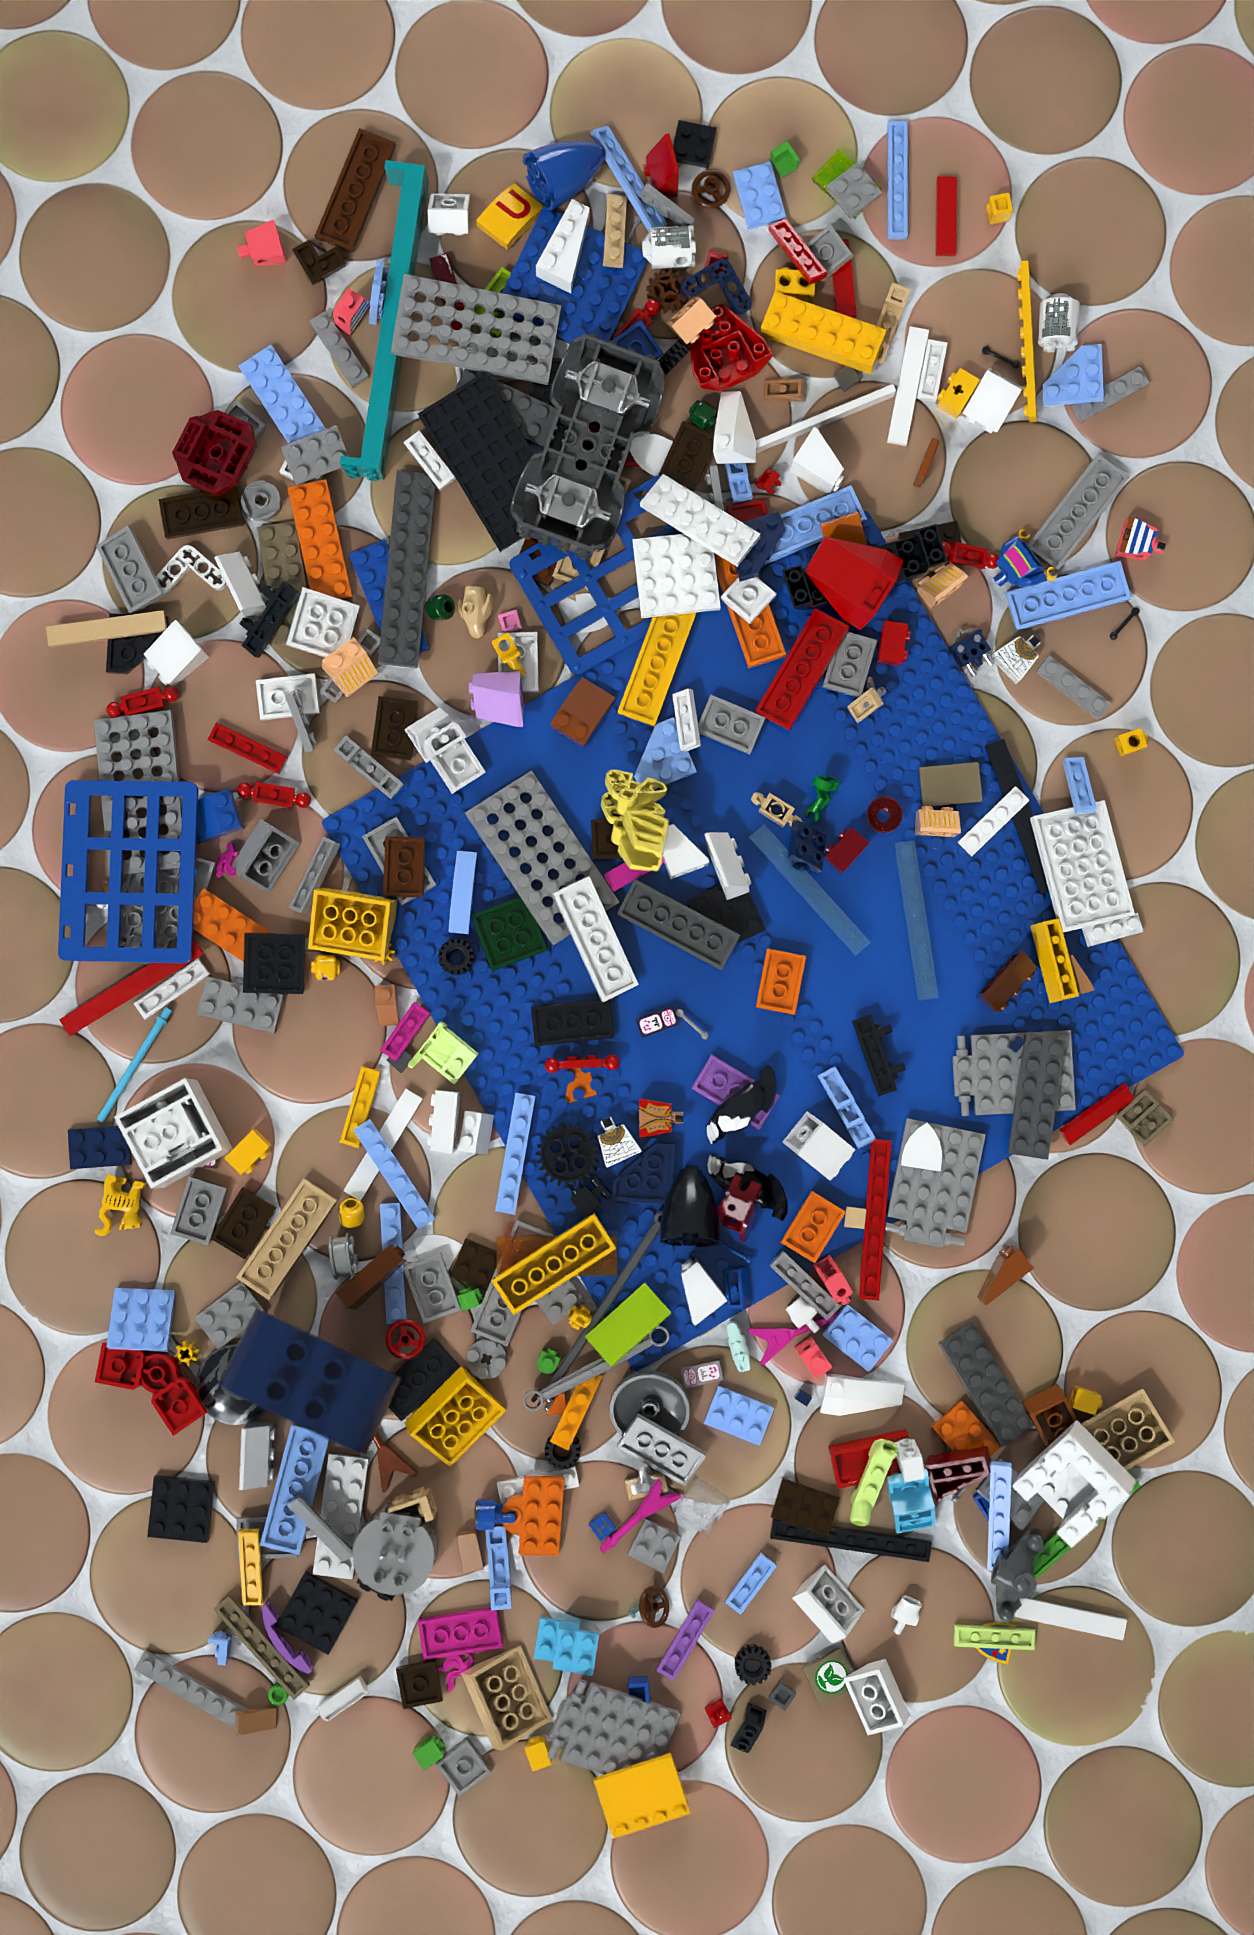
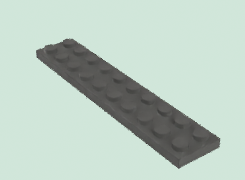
M397 470L378 664L418 668L435 484L425 473Z

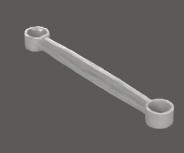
M662 1325L655 1328L662 1329L666 1333V1338L662 1343H655L651 1337V1332L613 1367L652 1345H665L669 1340L667 1329ZM601 1357L540 1391L534 1389L527 1391L523 1398V1404L527 1410L537 1411L542 1407L543 1401L572 1389L613 1367ZM531 1393H536L540 1396L541 1402L538 1407H530L526 1403V1398Z

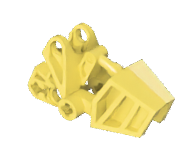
M609 770L605 777V785L608 792L602 796L601 808L607 821L613 824L611 841L619 845L618 853L630 869L658 871L665 850L669 820L664 818L665 810L655 802L666 795L667 787L662 782L649 777L642 783L633 781V773ZM657 787L661 788L662 790L655 791L653 790V788ZM612 814H619L620 816L615 817Z

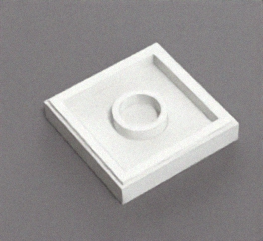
M758 577L741 582L737 578L720 599L746 622L751 624L776 597L777 593Z

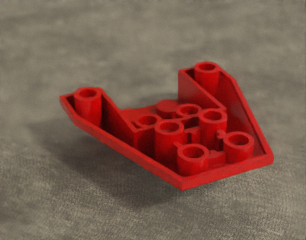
M723 303L710 308L716 315L713 319L714 324L707 330L703 329L699 333V338L694 343L690 344L689 342L692 372L700 388L719 392L757 376L773 356L765 339Z
M825 536L805 568L804 573L842 619L861 630L875 616L897 580L903 560L885 549Z

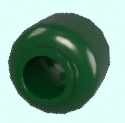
M697 400L689 410L690 421L702 430L708 427L710 429L713 428L716 424L718 410L707 400Z
M433 595L426 603V611L432 620H448L455 613V603L449 595Z

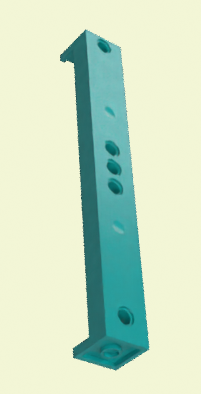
M385 160L384 164L388 184L401 186L361 458L341 456L340 465L347 477L358 479L359 476L367 477V480L375 482L378 479L384 480L402 362V356L391 354V347L404 274L413 276L415 274L428 187L424 165Z

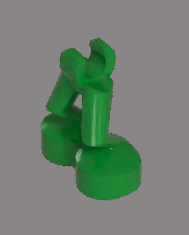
M815 775L812 784L816 788L818 798L805 811L804 817L809 818L811 812L815 813L813 822H818L821 818V811L832 800L828 792L837 791L841 782L828 775Z

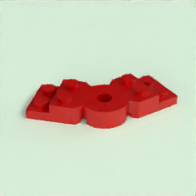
M107 1342L102 1343L95 1383L135 1390L142 1385L145 1390L154 1393L151 1403L173 1436L208 1412L197 1396L199 1393L189 1377L180 1376V1365L173 1355L167 1352H156L150 1355L145 1350L108 1349L106 1347ZM156 1368H159L162 1371L161 1378L156 1376Z

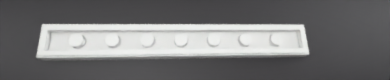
M891 384L756 440L757 453L810 432L814 427H822L894 397L896 389Z

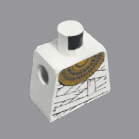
M1034 635L1027 641L1019 636L996 651L991 658L1017 684L1039 657L1034 649L1041 643Z
M612 1117L600 1121L605 1132L598 1135L606 1167L641 1152L640 1147L624 1124L616 1127Z

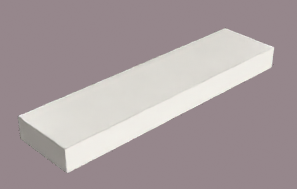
M197 958L133 1004L144 1020H147L204 980L206 976L211 975L202 960Z

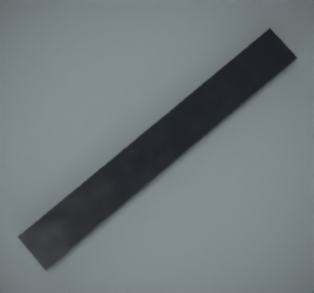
M1002 739L984 746L1003 798L1015 786L1025 795L1005 740ZM1027 803L1011 819L1041 895L1049 892L1030 821L1033 814Z
M772 1518L770 1539L929 1562L932 1545L930 1540L831 1526L829 1537L774 1518Z

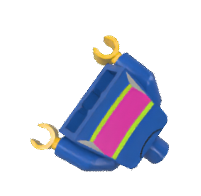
M1025 529L1019 531V536H1014L1002 545L999 559L996 562L1001 572L994 577L995 582L1000 587L1007 581L1011 585L1020 587L1033 586L1046 580L1054 581L1058 574L1055 576L1049 575V572L1054 571V567H1049L1046 573L1043 572L1045 570L1027 545L1031 534L1023 537L1026 533Z

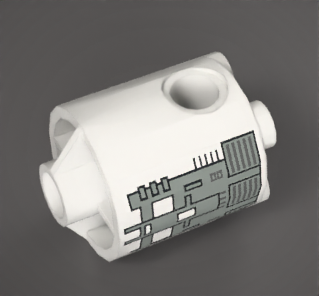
M693 225L649 229V234L642 241L643 258L645 257L651 263V269L695 267V256L692 254L696 253L695 241L691 239L694 238Z
M1057 293L1049 299L1040 302L1038 345L1043 347L1044 352H1054L1055 349L1074 351L1075 345L1078 343L1080 302L1067 294Z

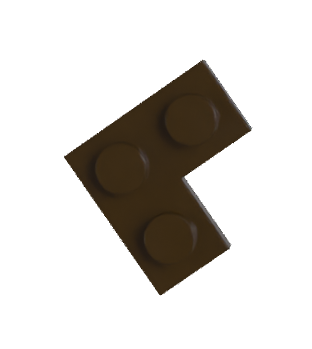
M307 240L292 249L312 285L346 267V263L336 247L318 256L310 240Z

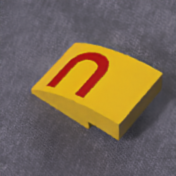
M513 183L476 220L477 227L506 250H509L518 237L521 238L537 219L543 205Z

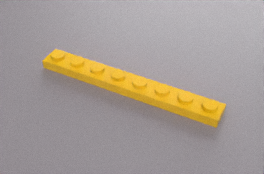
M1028 260L1020 261L1021 268L1017 269V279L1021 281L1022 288H1018V299L1022 300L1023 307L1019 308L1020 320L1023 319L1024 327H1020V337L1024 339L1025 346H1021V357L1025 358L1026 365L1022 366V376L1026 378L1027 385H1023V395L1027 397L1028 404L1024 405L1025 417L1028 416L1031 423L1038 421L1030 267Z

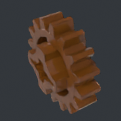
M661 269L660 275L655 272V279L649 278L650 285L646 287V291L649 292L647 293V299L657 300L665 314L667 309H670L671 313H674L675 307L680 310L681 303L686 304L687 299L676 289V284L680 287L681 283L685 280V276L679 278V271L672 274V269H669L668 273ZM654 290L659 293V298L656 297Z

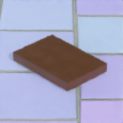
M385 836L384 897L424 898L426 838Z

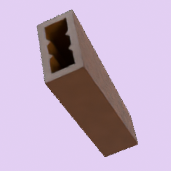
M390 1244L336 1292V1295L347 1308L357 1310L407 1261L403 1257L405 1252L398 1245L395 1247Z

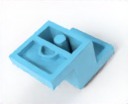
M924 1469L925 1479L905 1482L901 1473H895L887 1477L888 1496L894 1516L896 1534L936 1526L935 1506L929 1487L927 1469Z
M540 1616L534 1659L553 1662V1669L593 1676L599 1633L579 1630L580 1623Z

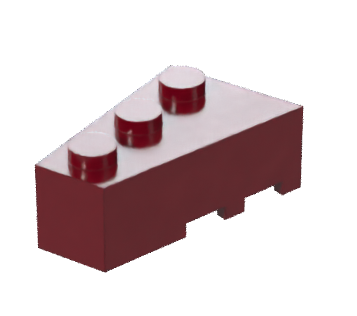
M987 1446L930 1455L928 1457L926 1469L936 1503L942 1501L944 1497L950 1494L957 1493L961 1488L967 1485L970 1486L990 1475L992 1460Z

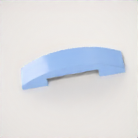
M494 1526V1531L485 1530L488 1549L491 1610L511 1609L507 1533L504 1526Z

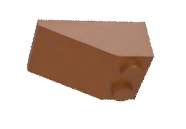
M581 677L550 723V727L585 748L614 702L615 697Z
M1007 1245L999 1251L1000 1255L996 1257L977 1296L979 1301L985 1305H988L1034 1269L1017 1247L1013 1245L1009 1247Z
M1059 1384L1022 1401L1045 1448L1077 1420Z

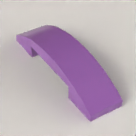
M267 1600L262 1607L265 1628L273 1645L291 1665L309 1674L315 1665L304 1649L296 1653L282 1631L276 1627L275 1622L278 1621L280 1614L271 1601Z

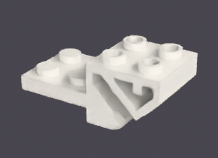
M441 708L434 710L404 729L426 763L432 762L452 794L486 773L465 741L466 735L459 724L456 722L451 723L449 715Z

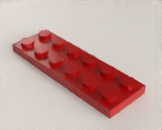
M815 608L755 712L791 731L848 633L850 626Z

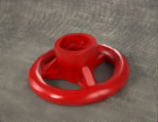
M403 1319L396 1321L389 1327L386 1333L387 1349L393 1356L399 1359L407 1360L416 1357L421 1353L425 1345L423 1329L412 1320ZM406 1325L413 1327L418 1332L419 1341L415 1340L414 1333L407 1330ZM400 1327L401 1333L398 1336V1342L392 1345V1334ZM408 1336L409 1342H404L402 1337ZM412 1345L417 1347L413 1352L407 1354L397 1351L402 1346Z

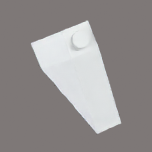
M741 391L721 392L713 453L717 464L756 463L757 443Z
M825 1373L820 1413L842 1416L902 1405L905 1385Z

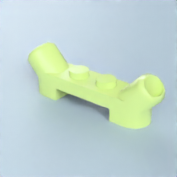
M878 1439L870 1448L868 1453L870 1458L857 1490L854 1489L850 1499L852 1507L850 1521L853 1524L866 1526L870 1523L872 1509L891 1462L898 1455V1447L892 1441Z

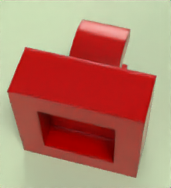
M766 469L754 483L758 489L765 490L770 494H775L772 490L773 484L776 486L782 485L778 480L780 475L775 470Z
M723 1699L705 1707V1712L714 1728L732 1719Z

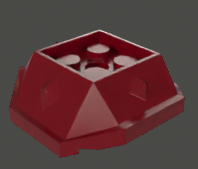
M219 410L202 416L190 417L172 452L182 480L216 497L233 489L235 485L239 484L257 449L254 428L250 423Z

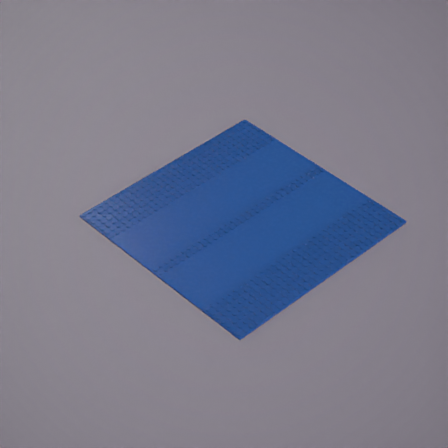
M864 511L867 522L863 523L862 527L867 546L877 547L887 544L869 512ZM822 541L782 557L763 568L759 575L760 580L777 593L776 597L769 603L786 656L748 669L728 608L720 599V610L697 612L656 724L673 717L676 721L672 694L688 688L693 690L698 723L710 695L756 713L755 710L814 609L796 610L793 608L782 570L797 565H802L803 569L806 568ZM910 582L891 588L875 616L861 630L843 620L832 606L817 608L849 625L850 629L848 632L877 640L867 678L869 676L873 678L876 690L879 687H884L886 694L881 697L884 704L864 720L857 723L847 708L857 697L822 688L827 672L826 669L791 731L765 718L750 755L699 734L701 746L688 751L697 773L666 785V795L655 803L661 805L665 810L664 818L669 820L668 825L674 824L708 858L709 864L703 868L670 879L664 863L660 865L658 871L651 870L637 878V880L689 907L687 900L721 885L707 850L704 834L728 833L730 839H735L738 848L735 852L737 856L741 855L745 867H742L744 874L748 873L751 880L749 893L766 931L737 943L721 971L617 915L634 881L613 892L619 904L606 911V914L639 984L610 999L614 1038L535 1046L531 1007L600 999L571 935L552 946L540 928L548 951L492 972L472 917L470 919L469 934L450 933L448 930L457 851L477 852L471 915L520 897L470 823L465 812L531 770L603 878L605 873L625 863L623 859L593 860L591 820L606 819L601 808L602 796L608 792L605 785L606 773L609 770L633 773V781H635L634 775L654 729L653 726L617 714L645 638L581 675L570 678L525 704L523 727L493 722L465 738V741L486 773L453 794L432 762H423L397 777L404 786L392 800L379 789H376L322 820V825L329 838L341 844L337 852L362 894L384 897V874L362 836L397 817L408 837L426 838L425 866L437 886L425 892L424 898H415L403 906L397 900L396 918L390 939L391 946L396 951L398 959L436 1025L441 1021L444 1022L447 1028L479 1053L464 1074L486 1113L494 1115L493 1125L505 1146L508 1140L515 1093L536 1096L522 1176L556 1236L586 1218L570 1200L573 1196L571 1192L579 1185L581 1187L586 1185L590 1190H593L595 1187L590 1181L596 1176L610 1191L611 1195L607 1199L602 1194L597 1196L601 1205L592 1213L596 1214L614 1242L616 1249L578 1273L597 1308L654 1223L655 1214L664 1209L665 1204L612 1201L613 1180L654 1143L675 1144L673 1183L681 1170L686 1169V1166H698V1169L703 1172L712 1189L717 1210L720 1202L725 1198L728 1189L725 1188L724 1191L708 1174L707 1164L709 1155H715L717 1158L722 1157L727 1163L736 1161L751 1163L757 1171L767 1177L771 1173L780 1181L788 1201V1214L781 1221L776 1217H772L773 1209L761 1208L760 1204L757 1203L755 1207L756 1218L745 1243L740 1241L739 1233L720 1224V1215L718 1214L720 1240L725 1245L745 1256H751L753 1258L751 1264L746 1263L743 1258L723 1247H717L716 1245L709 1247L666 1245L660 1242V1232L658 1233L603 1317L605 1319L644 1283L672 1313L660 1324L669 1333L668 1342L663 1346L652 1345L629 1358L628 1362L634 1371L641 1370L745 1310L727 1309V1303L725 1302L697 1325H694L681 1275V1265L690 1258L692 1260L697 1258L725 1296L723 1269L747 1267L752 1306L788 1285L769 1265L782 1251L792 1258L806 1273L815 1269L813 1266L815 1263L780 1242L811 1190L844 1211L846 1206L866 1207L870 1143L859 1149L857 1148L820 1082L818 1075L836 1067L875 1138L891 1140L885 1224L886 1222L894 1224L901 1219L887 1217L906 1118L986 1134L978 1175L1013 1155L1007 1153L1013 1113L975 1115L974 1096L971 1095V1102H969L970 1116L961 1115V1102H959L958 1096H954L952 1056H956V1050H958L957 1036H965L966 1050H968V1055H971L970 1035L1071 1030L1076 1110L1055 1111L1053 1131L1072 1121L1123 1083L1129 1088L1184 1056V1051L1118 939L1087 947L1082 928L1064 932L1068 954L1074 956L1095 990L1079 994L1078 997L1049 1003L1030 926L1054 920L1056 916L1050 893L1039 894L1012 819L972 857L958 844L1003 799L984 747L1001 740ZM884 621L908 624V630H911L909 642L905 643V649L908 650L906 662L903 661L900 667L877 663ZM581 677L615 697L614 702L585 748L550 727V723ZM866 682L862 694L867 691ZM1012 759L1025 796L1030 800L1028 804L1033 816L1045 814ZM979 762L982 802L933 807V810L951 807L953 811H959L961 833L955 837L915 835L916 811L922 807L918 768ZM815 775H828L841 783L837 791L828 792L832 800L821 811L820 820L813 822L815 813L811 812L809 818L804 817L805 811L818 798L816 788L812 782ZM755 792L763 794L764 798H767L769 793L795 808L792 813L793 816L797 815L801 818L802 823L826 835L825 850L831 844L835 846L840 841L837 837L844 829L849 831L851 828L856 830L870 844L842 874L825 860L823 861V870L816 873L810 869L805 871L796 870L791 866L792 859L788 858L791 826L786 822L785 826L781 827L760 814L758 811L761 806L759 804L758 806L755 805L751 798ZM523 793L520 799L523 803H529L531 796L528 793ZM770 801L767 808L765 809L766 811H768L769 807H771L770 805L773 803V801ZM506 804L504 811L511 814L515 811V807L512 804ZM774 805L771 807V812L774 815L782 814L779 806ZM537 809L533 810L531 816L539 820L542 818V812ZM786 809L785 812L782 814V817L779 819L782 820L784 818L785 814L787 813ZM490 814L487 817V821L490 824H496L498 817L495 814ZM612 814L615 817L620 816L619 814ZM518 820L515 822V828L524 830L526 824L524 821ZM545 826L542 828V832L545 836H551L553 829L550 826ZM500 831L498 838L506 841L509 839V833L507 831ZM530 836L526 838V844L534 847L537 844V840ZM557 842L553 845V849L555 852L561 853L564 851V845ZM512 847L509 850V854L514 858L518 857L520 850L517 847ZM539 853L537 861L539 863H546L548 857L544 853ZM566 859L564 865L567 869H573L575 862L572 859ZM522 864L520 871L523 874H529L531 866L529 864ZM554 869L549 870L548 877L551 880H556L559 877V873ZM579 875V876H577V877L575 878V882H577V881H579V880H581V879H583V878H585V877L582 876V875ZM534 880L531 883V887L536 891L541 890L542 883L539 880ZM544 897L542 904L545 907H551L553 900L551 897ZM554 914L553 920L555 923L561 924L564 922L562 914ZM450 939L466 941L473 948L475 954L472 968L461 975L447 973L439 964V949ZM454 949L449 954V960L452 964L458 965L463 962L464 954L461 950ZM766 949L806 956L795 1015L755 1007ZM1015 952H1025L1037 967L1033 971L1035 975L1029 982H1023L1020 986L1022 990L1015 997L1011 996L1007 1001L1009 1005L1002 1012L993 1013L976 996ZM670 1009L674 1013L676 1023L666 1026L662 1018V1012ZM678 1009L683 1010L684 1015L686 1017H688L703 1032H707L709 1034L708 1039H702L700 1033H698L682 1017H678L676 1015V1011ZM655 1014L659 1015L663 1027L657 1031L644 1034L639 1021ZM870 1014L874 1025L879 1023L880 1028L887 1025L892 1027L893 1032L883 1035V1041H881L887 1062H891L892 1066L904 1062L906 1070L897 1073L898 1078L894 1079L897 1090L879 1097L852 1024L853 1020ZM655 1017V1020H652V1022L656 1021L657 1024L654 1025L660 1027L657 1017ZM614 1054L620 1059V1066L616 1070H609L606 1067L580 1068L583 1073H591L590 1087L596 1090L597 1095L584 1098V1091L577 1088L573 1091V1097L578 1101L568 1104L565 1096L568 1083L573 1082L575 1079L574 1073L571 1072V1069H559L556 1073H549L545 1069V1062L551 1057L557 1058L559 1061H566V1057L578 1056L579 1059L589 1055H598V1059H605L608 1055ZM711 1054L755 1081L761 1078L759 1071L767 1065L774 1070L777 1082L776 1094L780 1095L760 1130L749 1124L743 1130L726 1132V1136L715 1144L710 1143L706 1125L719 1105L691 1089ZM639 1099L671 1103V1112H683V1124H671V1132L639 1137ZM807 1111L855 1149L852 1157L844 1163L839 1173L831 1181L782 1142ZM612 1117L616 1127L622 1124L625 1125L640 1147L641 1152L606 1167L598 1135L605 1132L600 1121ZM561 1122L564 1127H567L568 1122H570L573 1128L578 1123L579 1130L585 1126L586 1130L584 1133L592 1132L589 1138H596L597 1141L593 1145L600 1146L598 1150H595V1153L600 1154V1157L595 1158L599 1165L592 1166L596 1172L589 1171L588 1173L591 1178L588 1179L584 1176L583 1184L576 1180L575 1187L572 1182H569L568 1187H566L564 1181L558 1186L557 1179L551 1183L550 1179L552 1176L544 1177L547 1171H539L543 1164L536 1163L541 1158V1156L535 1154L541 1151L537 1144L544 1143L540 1137L547 1138L548 1136L545 1131L548 1130L552 1133L553 1125L560 1129L559 1125ZM563 1137L565 1153L562 1155L567 1157L570 1172H573L571 1156L574 1153L569 1152L567 1139ZM573 1137L570 1139V1145L578 1148L581 1146V1140L578 1137ZM554 1141L551 1143L550 1148L553 1152H560L562 1146L559 1142ZM578 1156L575 1158L574 1163L577 1167H583L586 1161L583 1157ZM558 1161L555 1163V1169L563 1172L566 1170V1164L563 1161ZM662 1215L658 1217L659 1222H661ZM844 1215L816 1262L828 1255L833 1259L863 1241L864 1229L844 1227ZM730 1218L731 1223L737 1222V1220ZM655 1329L651 1337L655 1343H662L666 1338V1333L662 1329Z

